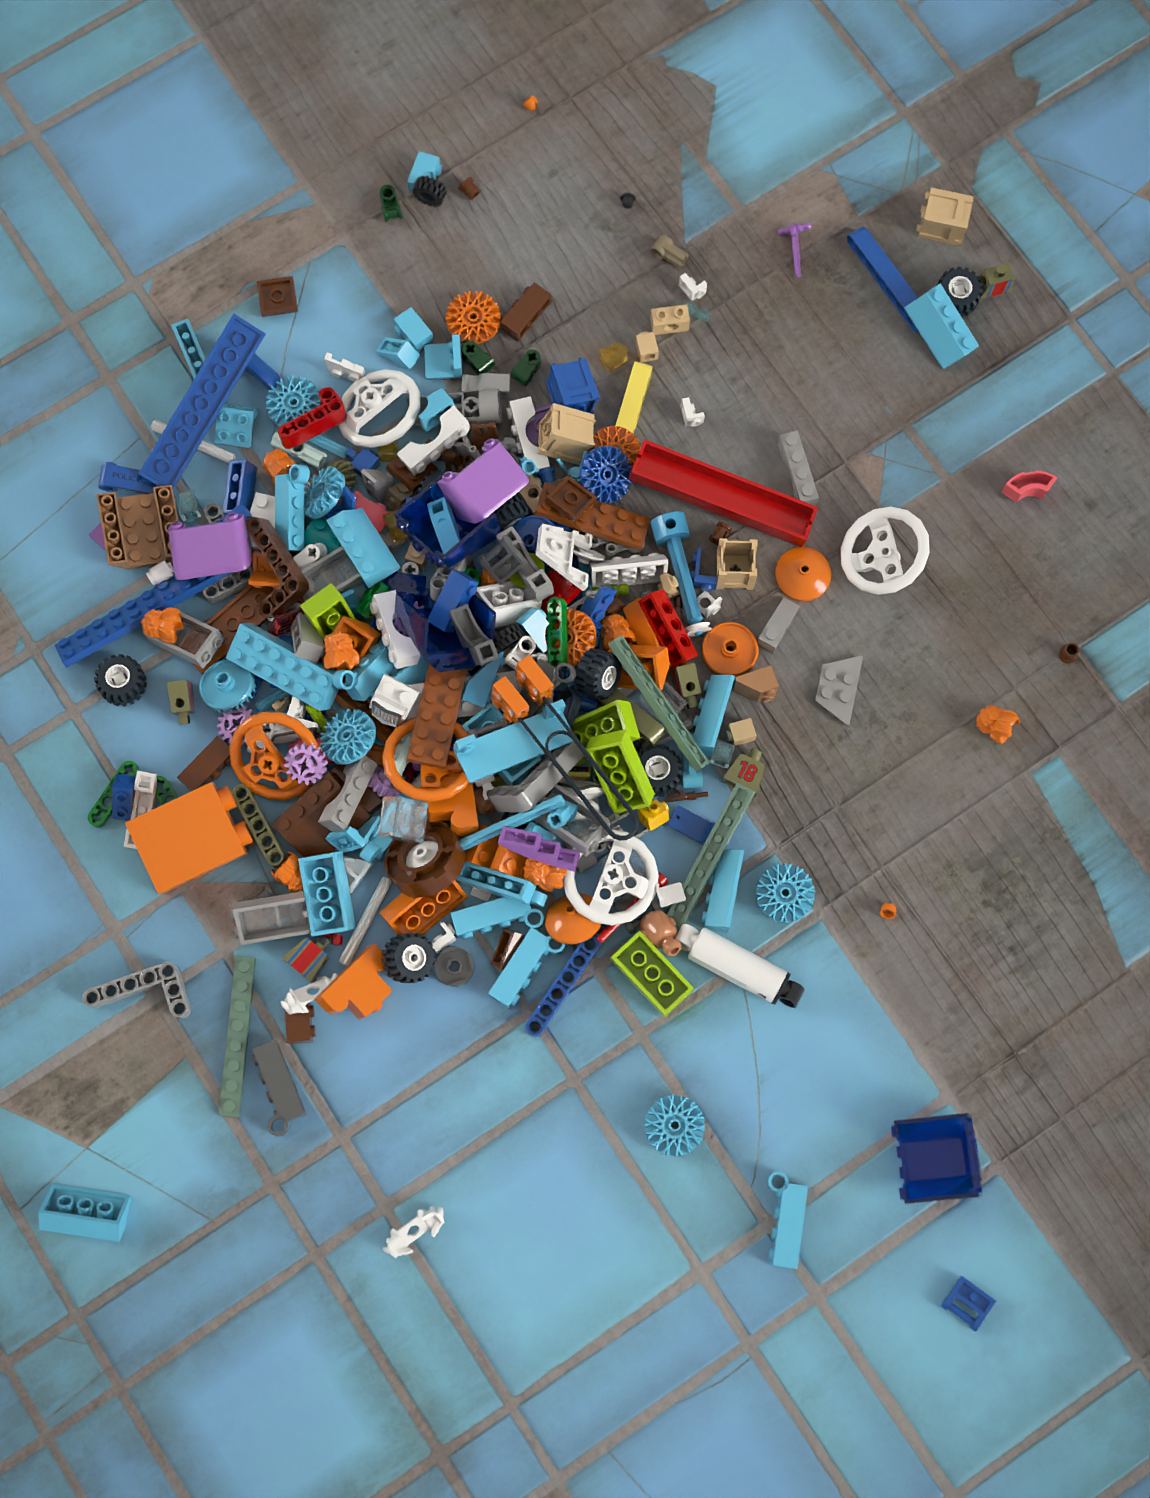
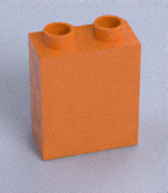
M210 782L125 822L158 894L168 893L249 854L246 845L254 842L245 821L235 824L229 810L237 807V804L228 786L218 789L215 783Z

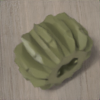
M339 460L329 465V467H335L344 475L345 487L347 486L349 490L355 487L354 484L358 482L355 478L357 474L354 472L355 467H352L350 462Z

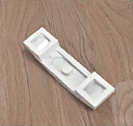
M137 771L134 790L136 791L130 820L154 809L157 774ZM127 829L123 847L137 849Z

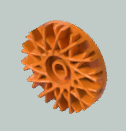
M469 290L468 294L464 292L463 296L458 294L457 298L454 297L453 303H449L446 312L447 327L451 335H460V342L474 341L476 344H481L490 340L497 333L501 321L499 306L488 294L485 296L482 291L478 294V291L471 293Z
M607 426L596 431L593 434L594 443L596 444L594 448L612 446V448L622 450L621 454H625L626 458L629 459L627 463L632 465L630 468L632 470L640 450V443L634 434L620 426Z
M567 609L568 664L576 667L585 652L595 648L596 629L593 621L587 614L582 611ZM557 620L554 625L556 630H558L560 627L559 620ZM546 628L545 631L547 633H545V636L547 637L546 644L548 646V628ZM559 639L555 641L556 649L560 647Z
M735 622L721 623L714 626L706 634L702 643V659L705 661V666L708 667L709 671L712 670L714 675H734L737 677L754 667L758 657V642L754 634L744 625Z

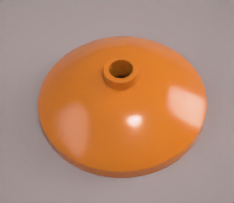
M797 547L781 556L776 565L775 579L779 589L787 597L797 601H811L820 597L827 590L831 581V568L827 559L817 550L808 547ZM801 568H807L808 571L803 572Z
M579 893L585 903L590 905L593 897ZM566 895L554 901L545 915V927L548 934L555 941L563 944L584 942L594 936L601 927L600 923L592 922L578 913Z

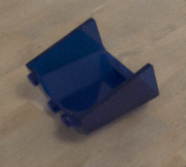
M444 471L394 515L397 520V527L402 532L404 531L411 540L413 548L418 553L422 552L425 554L424 557L429 563H435L439 568L448 569L496 540V535L501 533L494 513L478 523L458 520L454 514L460 541L443 555L427 504L445 497L437 483L447 473Z
M396 593L395 613L420 655L438 672L475 668L476 665L468 647L462 648L456 630L454 633L444 632L429 622L428 617L433 607L417 609L414 607V598L410 593ZM474 594L468 603L469 609L479 628L494 643L496 612Z
M970 1113L894 1121V1125H891L892 1137L896 1138L899 1142V1146L896 1147L898 1159L901 1158L902 1161L899 1173L900 1178L904 1179L903 1187L899 1188L900 1199L904 1200L905 1204L983 1196L977 1139Z

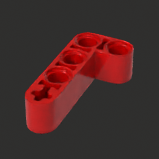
M325 387L319 391L318 395L322 405L279 427L278 434L284 448H295L346 420L347 414L343 401L333 388Z

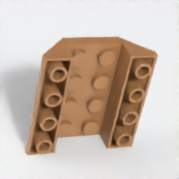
M172 485L153 487V493L119 498H116L115 492L96 494L109 566L129 570L155 566L164 560L166 563L173 561L168 528L172 523L179 520Z

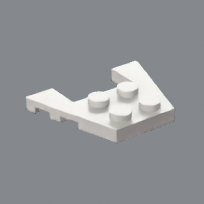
M542 524L538 530L535 555L582 591L588 587L589 574L572 567L574 545L586 551L592 547L593 535L589 533L581 535L579 531L575 530L567 532L563 531V528Z

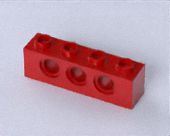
M664 589L651 592L638 601L661 647H667L669 662L673 668L687 664L699 656Z

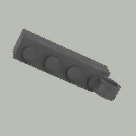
M540 658L537 662L538 666L553 683V690L561 682L570 683L576 678V669L571 664L561 663L556 667ZM564 667L570 669V676L567 679L561 677V670ZM523 687L520 695L529 705L528 718L542 713L546 703L544 702L540 706L536 702L533 703L527 696L528 692Z
M274 1039L253 1048L254 1054L251 1056L255 1066L259 1065L261 1073H259L262 1084H266L269 1091L266 1092L270 1103L273 1102L276 1108L274 1110L275 1116L268 1122V1130L274 1136H283L289 1130V1122L307 1115L278 1041ZM278 1119L283 1120L285 1124L284 1130L280 1133H276L272 1127L273 1123Z

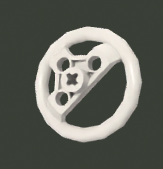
M384 369L368 373L356 380L343 394L341 400L343 401L347 418L344 422L338 424V427L343 437L356 446L375 448L388 445L402 437L415 423L421 408V393L415 381L401 371ZM386 381L383 384H373L377 382ZM393 389L390 393L386 394L388 390ZM402 393L409 394L407 413L395 428L384 434L372 437L359 435V429ZM356 397L355 406L349 411L352 401ZM364 412L362 416L357 417L360 413Z
M892 506L873 509L859 517L846 532L840 548L841 566L848 580L861 591L877 595L895 593L912 584L924 570L930 553L929 535L922 521L908 510ZM887 518L904 521L913 529L917 537L918 552L913 565L904 575L900 563L901 556L897 551L892 528ZM869 525L873 540L868 549L860 553H852L856 537ZM883 533H887V538L884 541H879V537ZM874 556L873 562L866 564V559ZM890 567H896V571L893 574L889 575L888 569ZM875 570L882 574L884 581L883 583L867 581L857 572Z
M612 830L615 834L618 835L630 834L624 831ZM594 832L585 836L581 841L586 843ZM608 835L605 839L602 838L599 843L613 841L590 905L585 903L577 891L574 879L575 872L566 870V874L563 877L566 897L578 913L592 922L612 926L630 922L647 910L656 895L655 884L658 882L659 875L655 858L644 842L634 836L628 840L619 841ZM632 849L636 851L643 861L647 878L633 872L628 861ZM614 853H622L624 856L623 862H615L613 859ZM609 873L614 874L615 878L613 880L609 879ZM626 878H633L636 885L634 888L626 887ZM607 889L610 892V898L603 900L599 895L600 890ZM628 893L639 898L637 903L625 911L608 913L615 897Z

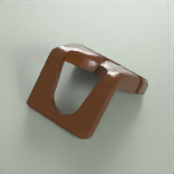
M490 421L487 424L471 422L470 441H472V445L477 450L482 451L481 447L485 441L492 438L499 439L496 421ZM489 427L486 433L481 432L478 428Z

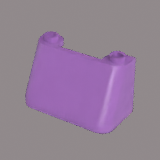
M492 438L485 441L482 447L484 453L460 473L447 472L437 482L458 520L470 523L481 522L529 482L526 473L497 439Z
M230 513L226 515L223 522L187 527V524L178 521L172 523L168 528L174 573L177 580L242 571L251 565L253 548L244 514Z

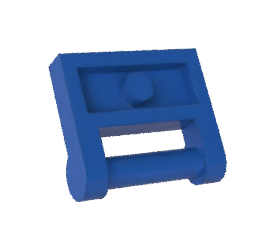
M960 1276L948 1296L943 1300L941 1307L954 1313L976 1332L996 1300L966 1278ZM957 1298L978 1313L977 1317L974 1319L952 1303L954 1299Z

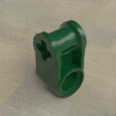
M392 185L382 186L380 188V198L385 222L398 217L402 219V212L395 188Z
M467 341L463 344V359L472 367L476 374L487 373L495 365L490 355L484 352L474 341Z
M535 349L525 352L521 360L512 369L510 377L523 386H527L541 366L540 353Z

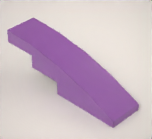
M503 826L498 840L499 845L515 853L544 864L574 872L580 858V851L561 848V843L542 839V834Z

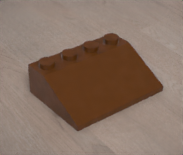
M328 772L272 823L283 838L304 858L332 853L336 850L325 839L332 831L318 821L326 805L338 796L345 784L337 773ZM360 802L347 826H351L356 830L372 817Z

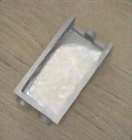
M342 546L301 570L309 583V590L303 596L305 601L331 583L342 594L363 582V579Z
M182 612L181 621L184 628L176 631L177 641L174 644L163 642L160 638L146 636L152 645L169 651L200 666L202 669L210 662L212 656L225 639L218 629Z
M556 784L552 788V793L548 797L544 796L539 801V804L557 795H562L564 800L579 806L575 819L572 822L568 820L563 827H558L557 829L550 827V823L547 821L548 815L552 811L532 821H536L587 857L590 852L593 853L597 849L602 838L605 839L609 834L583 801ZM598 812V814L610 827V819H608L607 817Z
M304 890L242 902L235 901L233 909L230 910L231 919L236 922L237 926L234 927L236 939L239 938L241 945L311 933Z

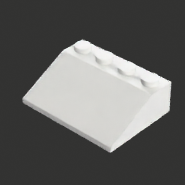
M651 553L648 556L642 557L640 555H632L630 558L614 557L611 560L589 562L592 588L607 585L620 586V584H628L629 586L661 582L659 576L665 572L667 573L668 570L667 557L664 554L659 555V553Z

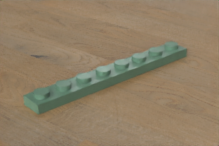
M621 635L608 643L612 653L617 656L623 669L628 672L634 685L639 688L645 701L650 704L656 717L665 726L667 733L677 743L678 749L688 759L689 765L696 772L709 763L708 759L624 637Z
M736 783L682 885L686 900L672 904L667 914L669 918L672 917L675 920L677 929H680L682 924L687 923L755 794V791L739 783Z
M235 956L219 1116L240 1117L256 964V958Z

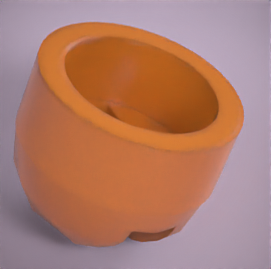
M532 94L525 100L523 106L527 110L533 111L537 108L538 101Z
M884 903L881 907L880 915L885 919H893L896 916V906L893 903Z

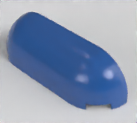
M255 353L245 368L249 374L268 390H271V386L277 387L276 381L280 382L281 377Z

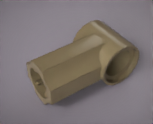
M661 235L650 249L656 258H664L678 268L682 267L688 258V254L675 246L666 235Z

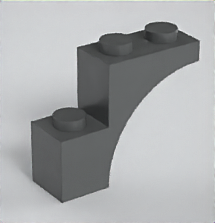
M468 604L448 611L462 648H469L475 665H482L499 658L493 640L488 638L479 628Z

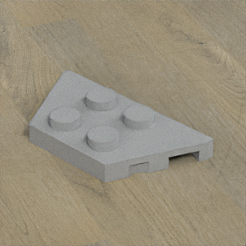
M863 656L823 664L821 668L815 703L821 708H825L831 716H835L846 727H849Z

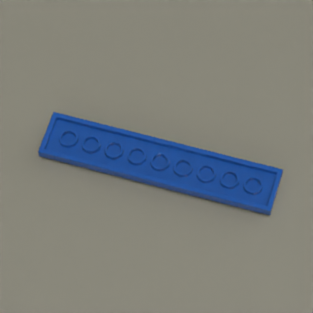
M233 313L140 469L139 475L158 486L172 485L174 489L266 333Z
M233 572L185 580H177L174 576L167 581L159 583L157 587L143 592L136 599L129 600L122 607L110 611L108 615L94 620L87 627L81 628L73 635L61 639L55 644L62 663L66 668L142 625L141 621L147 612L153 609L163 611L166 608L174 607Z

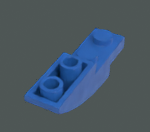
M600 586L595 597H587L580 610L593 621L596 629V640L604 628L599 622L604 617L608 606L613 602L614 596L617 593V590L613 587Z

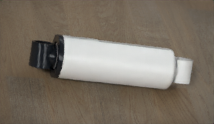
M682 924L674 938L680 942L682 950L690 951L688 954L689 960L773 1005L779 999L784 1005L796 1008L805 991L802 985L789 980L791 973L707 928H702L699 933L694 927Z

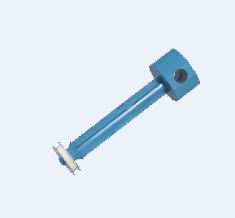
M680 511L662 514L650 522L655 542L658 546L668 547L675 577L679 584L678 588L687 623L690 624L685 630L689 637L700 636L708 633L712 628L709 627L710 622H702L703 617L682 545V541L690 537L684 512Z

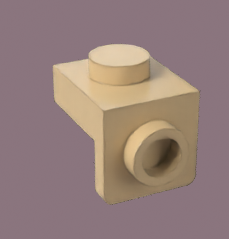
M666 572L659 576L661 583L658 584L659 590L664 589L669 599L680 594L679 584L675 576Z

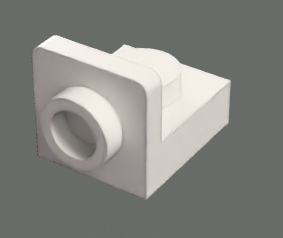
M686 273L679 278V286L691 301L701 298L706 293L707 283L705 281L696 285L695 280L692 277L689 278Z
M683 398L681 410L685 426H699L704 422V412L695 414L694 404L690 403L689 398Z
M444 922L440 925L446 934L438 935L433 939L434 943H432V948L435 949L437 954L456 941L454 934H456L455 930L450 924L446 926Z

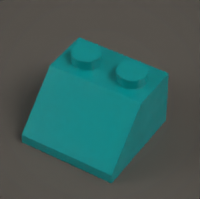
M324 518L313 519L304 532V548L310 544L323 543L327 547L328 555L341 547Z

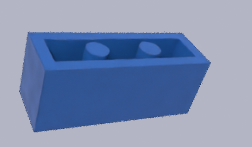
M246 459L230 460L223 508L224 515L228 514L238 505H244L250 512L254 498L257 467Z
M452 570L427 621L444 632L454 633L455 627L448 611L468 604L471 597L476 593L479 582L462 571Z

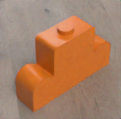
M451 759L446 764L453 765L455 761ZM463 770L459 773H449L441 781V788L456 781ZM429 778L425 781L427 783H434L436 779ZM469 783L464 790L450 799L435 802L423 801V807H427L430 822L451 820V830L460 837L470 836L478 832V819L472 783Z
M375 943L369 945L315 998L316 1002L328 1014L332 1015L348 1007L359 1020L369 1016L372 1012H377L383 1006L381 1002L392 992L391 988L378 975V973L384 970L383 966H386L385 962H381V958H384L381 949Z

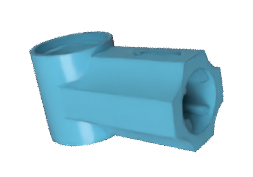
M682 752L683 788H702V770L696 772L689 765L688 759Z
M565 800L564 806L553 810L548 815L547 821L550 823V827L557 829L558 827H563L568 820L572 822L576 817L579 806Z

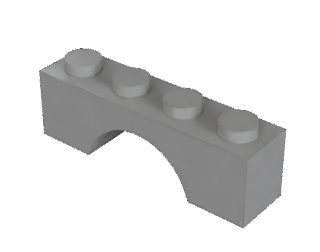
M798 430L781 434L778 446L782 459L787 463L791 474L794 497L816 506L819 496Z
M513 526L496 535L498 544L504 536H508L516 549L528 561L525 566L517 571V574L537 603L554 594L552 582L543 569L538 568ZM505 549L502 550L504 555L508 554V552Z
M366 755L356 762L347 764L343 771L346 776L345 784L338 796L326 805L318 822L332 832L345 831L378 764Z

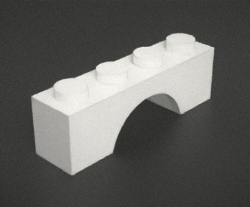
M531 396L509 401L506 413L508 419H512L511 431L513 437L516 436L518 441L516 443L518 454H521L522 458L526 457L527 460L534 461L536 468L539 470L549 468L548 457L538 454V447L534 446L526 436L525 429L535 418Z
M454 405L439 417L441 431L435 440L428 444L410 442L397 453L400 460L414 476L424 471L431 461L437 460L445 449L451 448L458 438L465 436L469 432L471 426L468 420Z
M396 590L374 594L372 603H370V610L372 614H375L378 630L382 632L383 644L389 650V660L398 669L417 665L421 654L415 639L403 636L393 625V620L399 617L402 607Z

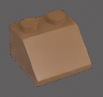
M772 666L737 676L732 686L734 692L757 703L772 701L779 688Z

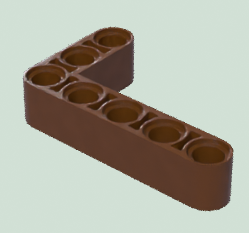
M251 517L247 521V530L281 583L259 604L258 612L262 617L276 619L281 617L308 592L309 583L271 522L264 518Z

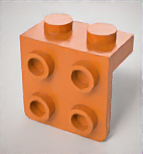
M254 551L253 572L248 580V584L256 588L272 586V588L276 589L281 584L262 552Z

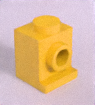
M655 799L649 807L637 809L639 821L650 832L669 820V808L664 801L659 802Z

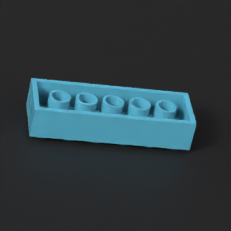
M241 623L226 656L228 660L319 711L331 708L339 690L333 684V675L337 670L333 668L325 669L324 663L319 660L317 663H313L295 656L292 645L252 623Z

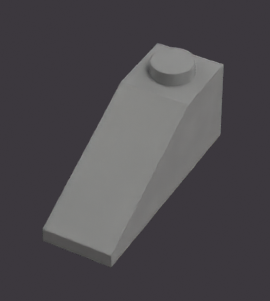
M363 469L361 474L367 493L378 503H382L387 490L394 486L393 477L388 473L384 474L381 470Z
M783 598L758 638V646L773 654L800 606Z
M298 612L291 626L294 654L299 658L317 663L319 657H322L325 652L323 638L305 616Z

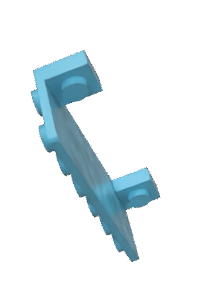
M563 699L551 703V705L554 707L557 713L568 725V722L563 714V711L566 707ZM547 705L542 713L523 720L544 747L551 733L560 730L567 731ZM520 722L479 738H475L474 734L455 741L453 747L469 783L545 754ZM557 734L549 741V751L570 744L573 740L567 735Z

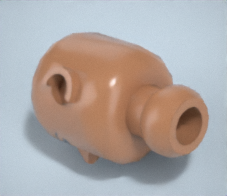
M654 910L646 914L640 922V931L657 949H663L666 955L675 956L681 950V944L677 939H674L677 935L675 920L672 917L669 918L661 910Z

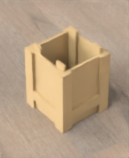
M931 188L930 192H926L925 199H927L925 206H921L922 222L921 225H917L916 232H919L918 237L961 246L968 227L974 196Z
M553 403L545 417L539 422L538 454L555 459L559 458L560 460L579 465L584 451H589V449H593L596 445L593 439V425L596 423L594 414Z
M719 539L716 553V589H754L757 579L755 558L758 540L727 541V539ZM733 567H737V569H740V571L735 572L730 571V569H733Z

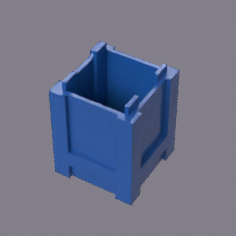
M580 357L578 361L564 364L553 363L550 368L551 372L545 382L552 404L555 403L593 414L594 406L600 396L587 359H581Z

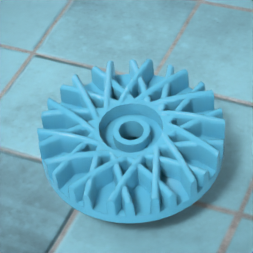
M292 375L291 379L287 376V380L284 381L281 378L280 382L276 381L277 387L271 386V390L268 391L269 396H266L268 414L271 420L279 427L322 405L318 395L319 390L315 384H312L311 381L308 382L305 377L301 378V376L295 378Z
M327 467V470L322 468L319 471V476L314 474L313 478L310 479L312 486L307 483L305 484L304 515L309 519H318L325 516L341 498L343 487H345V477L335 467Z
M228 659L221 660L210 666L202 675L199 682L200 697L209 709L212 708L213 711H218V713H221V710L227 713L229 710L232 713V708L235 707L239 710V706L244 707L243 702L245 700L249 702L248 698H253L251 692H255L254 688H256L254 683L256 681L255 675Z
M350 709L343 710V716L336 713V718L332 717L334 722L332 724L327 722L328 726H324V729L327 731L326 734L321 732L322 737H320V740L323 742L320 743L321 750L336 764L344 765L358 761L368 753L375 741V724L365 712L359 709H354V712Z
M786 863L783 865L777 864L766 870L759 879L756 887V900L761 911L770 919L781 923L795 922L804 917L812 907L815 900V886L812 884V878H809V874H806L804 869H799V866L795 867L792 864L787 865ZM782 891H788L789 895L783 896Z
M668 1095L660 1098L650 1107L646 1114L645 1133L647 1139L662 1154L668 1156L685 1155L694 1150L703 1138L705 1132L704 1116L698 1105L687 1097ZM672 1122L678 1123L677 1129H672Z

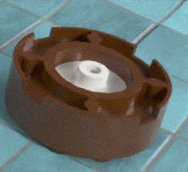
M425 820L407 827L409 831L404 837L402 836L399 839L396 836L390 843L384 858L385 871L399 891L407 896L416 898L434 896L448 887L461 874L466 857L465 850L460 845V839L448 824L442 821L430 822Z

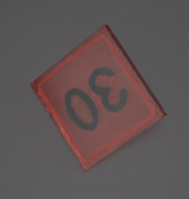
M300 607L289 612H279L278 616L274 617L268 633L277 637L290 632L298 612L304 615L302 608Z

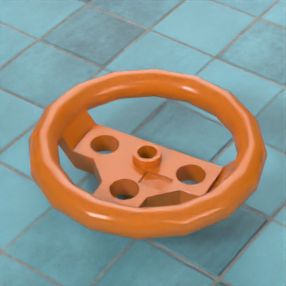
M261 712L246 718L235 729L229 746L231 766L239 781L247 786L252 793L268 800L287 801L303 795L314 783L311 781L306 785L305 781H302L299 784L298 778L291 779L292 773L287 774L288 779L280 777L279 772L286 773L289 767L284 766L287 761L263 731L262 724H280L292 729L303 742H306L308 747L313 743L314 749H317L319 746L312 732L298 719L282 712ZM244 738H246V744L251 749V759L246 765L242 761L241 751ZM256 741H262L265 747L259 748ZM253 766H259L261 773H256ZM260 779L274 781L280 789L267 787L257 781Z
M416 717L410 718L397 726L385 742L382 756L385 774L398 791L412 799L427 802L450 799L464 790L469 784L463 771L456 781L441 788V781L449 773H459L463 770L454 751H449L448 759H453L455 763L453 765L446 764L445 769L420 764L421 788L406 782L396 769L394 760L396 746L405 735L414 729ZM456 722L453 734L459 740L467 737L468 733L462 725ZM427 777H434L436 781L434 783H427L425 779Z

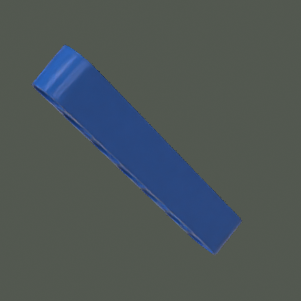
M864 226L847 235L850 247L911 329L918 333L919 331L904 309L905 306L918 298Z
M599 933L578 945L526 1023V1031L530 1036L538 1037L544 1032L603 944L597 941ZM587 941H593L596 947L593 950H587L584 945ZM581 957L585 963L583 966L578 967L574 964V959ZM567 973L572 974L574 977L570 983H566L562 979ZM554 990H560L563 993L560 999H554L551 996ZM548 1006L552 1012L550 1015L544 1016L540 1013L541 1008ZM531 1023H538L540 1030L536 1033L529 1030Z

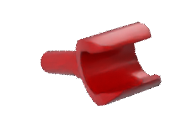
M338 933L323 935L331 939V945L341 946L343 943V937Z

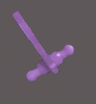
M791 223L787 228L778 230L780 236L784 234L792 236L794 268L797 278L801 277L798 233H801L803 230H809L811 228L810 223L803 225Z

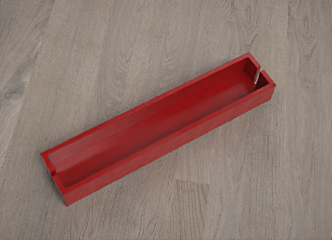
M645 439L628 479L800 547L807 541L819 508Z

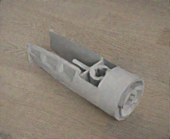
M499 389L447 393L454 401L455 407L468 420L470 425L471 422H477L478 424H487L490 421L502 422V404ZM426 395L421 397V407L428 405ZM406 396L405 399L409 406V397ZM416 418L410 430H412V427H422L419 418Z
M629 812L613 813L607 816L610 819V825L629 815ZM593 824L574 836L581 840L584 838V835L595 829L597 830L599 827ZM619 824L611 828L612 830L623 831ZM643 826L636 831L634 837L639 839L648 833L649 830ZM564 841L563 848L572 850L573 847ZM611 841L599 843L597 849L593 853L590 852L587 857L583 854L578 861L577 872L580 874L606 859L612 845H609ZM605 848L606 850H608V852L602 854L597 858L594 855V853L603 852Z

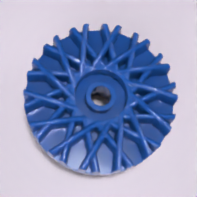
M612 446L594 448L584 457L580 466L581 485L598 497L597 502L611 503L618 501L622 495L627 494L626 491H629L627 486L632 484L628 480L632 471L630 470L632 465L627 463L629 459L626 458L625 454H621L622 450L612 448Z
M529 515L517 520L512 525L522 539L528 553L536 554L539 527L542 524L555 526L547 518ZM543 561L544 567H550L547 563Z

